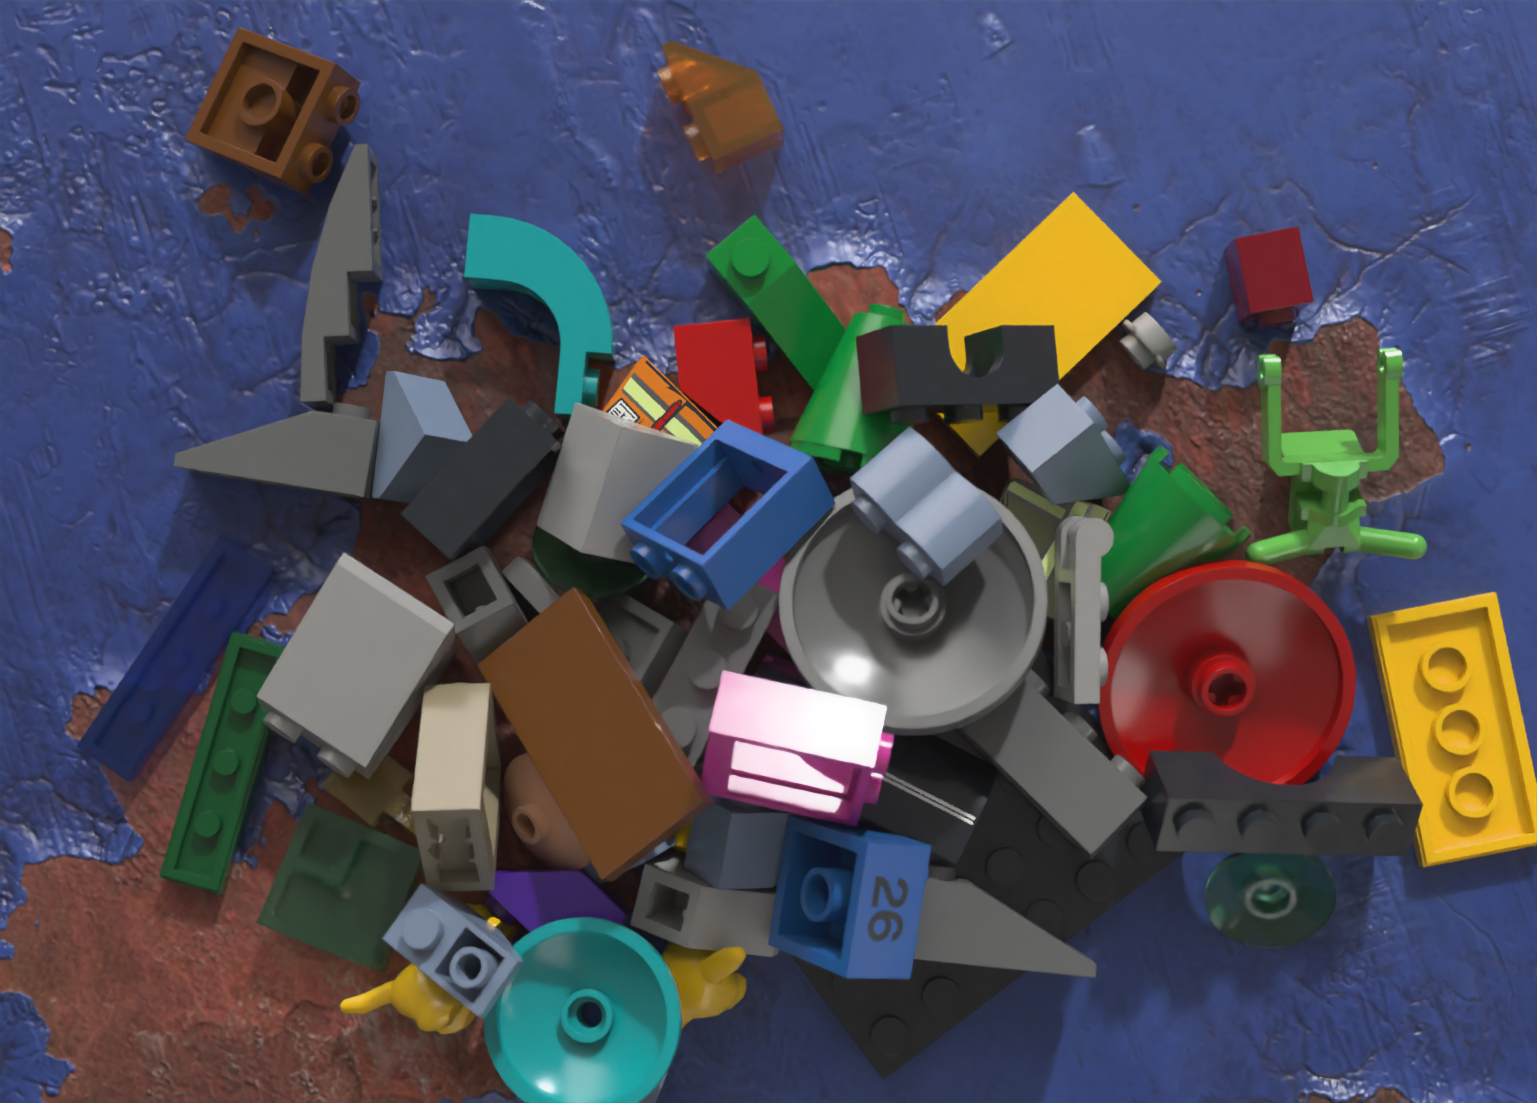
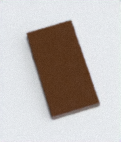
M572 587L477 664L487 683L491 684L493 694L601 880L614 881L714 804L711 796L585 590Z

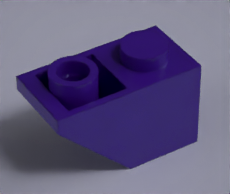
M549 867L496 869L494 890H487L489 894L483 899L486 905L505 923L512 926L518 920L530 932L548 923L573 917L601 918L620 924L631 911L604 883L599 885L584 868L581 870H561Z

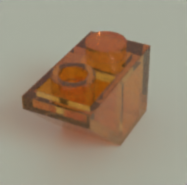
M670 41L661 46L665 66L656 70L670 104L674 105L682 101L692 123L682 128L698 162L708 158L715 174H718L784 143V128L757 71L675 41Z

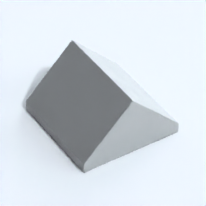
M575 403L536 525L581 553L635 563L629 553L634 546L620 525V522L682 462L694 453L698 448V444L587 405Z

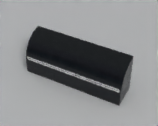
M769 651L766 653L754 678L811 690L793 663ZM892 734L894 736L886 774L882 777L877 804L875 806L864 803L860 816L895 834L931 845V852L957 864L985 807L998 770L992 764L933 734L917 736Z

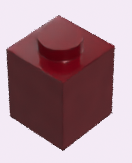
M1298 226L1235 238L1223 250L1238 323L1257 320L1259 329L1288 325L1297 321L1296 312L1301 311L1314 302Z

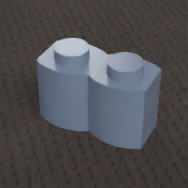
M908 427L850 478L853 495L856 498L851 503L855 514L872 532L878 534L884 528L901 543L896 549L898 556L922 580L930 574L935 580L945 586L1003 534L1002 516L969 481L957 473L925 438L911 427Z

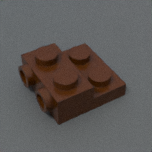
M238 27L184 140L200 150L245 167L263 179L307 196L312 184L322 182L331 171L333 154L330 147L340 126L351 124L358 115L360 96L357 90L361 82L335 62Z

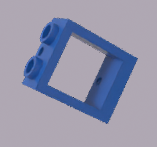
M727 419L694 453L682 462L620 522V525L634 546L629 551L631 558L645 574L653 579H658L662 575L673 581L690 599L700 601L702 598H705L729 611L836 502L813 457ZM744 486L764 495L704 555L684 546Z

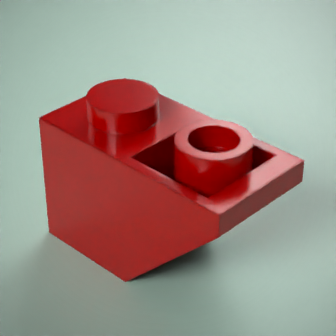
M750 318L673 326L680 391L719 427L728 419L761 435L775 434L771 396H758L756 373L768 371L764 333L752 335Z

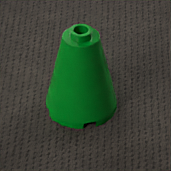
M869 304L867 313L856 312L853 314L788 441L789 447L813 457L819 470L836 474V470L855 475L908 427L914 430V425L891 426L889 415H863L856 336L890 325H911L905 322L906 312L887 305Z
M1159 445L1149 455L1107 522L1113 530L1114 540L1110 550L1101 556V582L1106 585L1108 591V615L1115 620L1136 596L1162 577L1195 564L1217 561L1242 546L1253 536L1244 524L1235 533L1226 525L1232 518L1231 515L1233 513L1187 467L1181 463L1171 471L1161 461L1170 452L1162 445Z

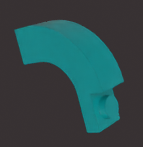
M470 214L465 279L472 288L519 292L531 296L545 305L555 316L561 340L554 413L560 420L570 421L575 403L597 408L601 373L599 369H590L591 360L616 363V338L611 313L593 274L570 247L537 226L513 218Z

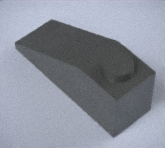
M334 403L332 413L313 410L175 453L173 466L193 473L375 502V498H372L380 422L370 420L372 410L369 408Z
M928 864V879L924 889L918 927V943L913 959L1096 978L1097 964L1088 956L967 879L955 878V866Z

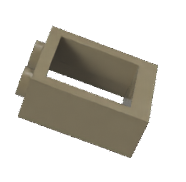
M459 682L424 685L411 814L426 884L439 891L494 890L504 764L490 683L469 684Z

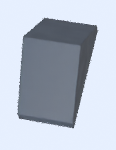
M386 371L372 498L410 504L472 437L445 381L396 371Z

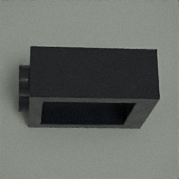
M508 397L401 512V515L449 559L454 561L485 545L554 471L560 449L562 448L558 441L565 432L532 400L521 409Z

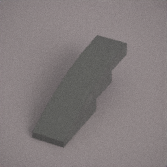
M368 144L354 145L329 205L311 270L302 331L300 402L312 409L333 408L334 403H338L336 346L361 345L358 283L383 281L379 158Z

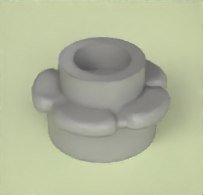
M1144 312L1132 323L1126 319L1123 322V327L1127 335L1119 342L1132 360L1142 370H1145L1151 364L1160 370L1167 368L1164 361L1178 351V349L1163 328L1147 312Z

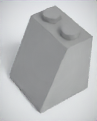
M343 553L256 696L262 710L267 712L262 721L276 733L295 743L298 737L302 735L320 747L321 750L317 754V758L342 776L349 778L355 770L367 779H370L423 704L424 685L437 684L456 657L455 624L351 556Z

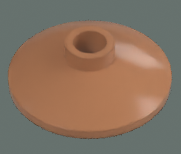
M528 752L513 759L504 775L503 797L511 825L522 844L538 861L551 869L581 870L589 865L591 861Z

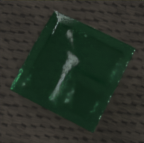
M308 802L256 923L379 972H386L394 948L384 941L383 937L413 895L423 869L419 847Z

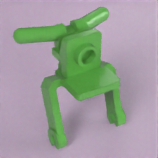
M1379 348L1377 351V449L1372 453H1365L1352 430L1281 433V360L1275 354L1258 355L1257 379L1261 390L1262 460L1277 476H1291L1288 524L1292 532L1250 544L1245 551L1246 561L1272 565L1303 555L1323 554L1325 548L1339 547L1341 553L1363 552L1412 560L1419 559L1426 553L1427 543L1418 534L1363 527L1359 523V517H1366L1367 505L1359 490L1360 479L1367 478L1368 471L1390 470L1399 457V383L1403 376L1401 350H1396V348Z

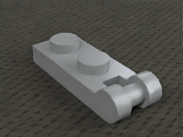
M1081 516L1066 517L1060 521L1055 532L1053 697L1073 704H1100V687L1106 684L1108 677L1107 655L1105 650L1100 647V621L1106 619L1109 608L1107 587L1101 582V556L1105 555L1112 547L1114 535L1112 528L1104 520Z

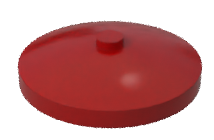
M1245 560L1209 561L1189 566L1162 577L1136 596L1121 612L1112 625L1102 646L1108 660V677L1106 684L1100 687V704H1095L1097 719L1114 757L1117 754L1123 757L1142 777L1149 750L1212 752L1226 765L1251 778L1280 785H1302L1314 776L1327 762L1340 743L1350 721L1356 693V670L1351 646L1343 627L1333 612L1309 587L1292 575L1268 565Z

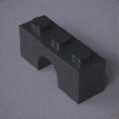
M890 325L856 336L863 415H889L891 426L929 422V414L944 413L945 424H967L983 421V413L997 412L998 423H1009L1056 384L1060 386L1054 325H1000L964 336L966 354L964 372L956 365L950 353L947 325Z

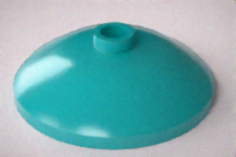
M573 917L558 920L533 930L519 940L513 948L524 963L489 1013L483 1018L485 1041L489 1055L503 1081L526 1103H639L655 1089L668 1072L676 1055L681 1037L682 1007L680 995L674 977L664 959L646 939L633 930L616 922L601 918ZM586 1002L596 1003L602 1011V1019L596 1026L589 1025L582 1017V1008Z

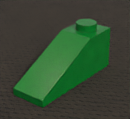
M754 214L705 255L707 269L761 333H764L767 340L812 393H814L846 328L797 263Z

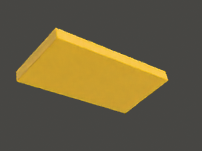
M1073 192L934 325H947L950 353L956 365L963 372L966 364L964 336L1000 325H1054L1060 380L1137 307L1161 281ZM997 412L983 413V421L945 425L979 458L999 439L996 433L1008 424L998 423ZM944 413L935 414L944 423Z
M1496 592L1367 616L1366 620L1394 754L1423 803L1412 839L1418 866L1429 867L1536 846L1537 782Z

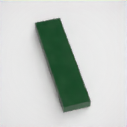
M232 631L159 878L218 895L226 892L273 730L262 721L267 712L262 710L256 696L284 651L285 645Z

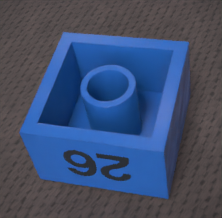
M788 815L768 945L845 978L910 979L914 952L918 943V927L924 889L928 879L931 845L859 821L857 827L809 816Z

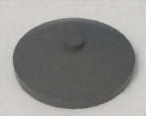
M852 488L834 498L836 503L791 548L786 560L780 584L779 614L786 645L797 671L811 690L886 706L881 732L906 736L931 735L970 724L987 715L1008 699L1028 675L1039 653L1046 629L1048 608L1047 582L1039 553L1030 535L1019 520L998 500L978 488L976 489L1002 516L1003 534L945 586L940 584L930 574L923 580L917 577L903 563L896 552L901 543L884 528L878 534L872 532L858 518L851 507V503L856 500Z

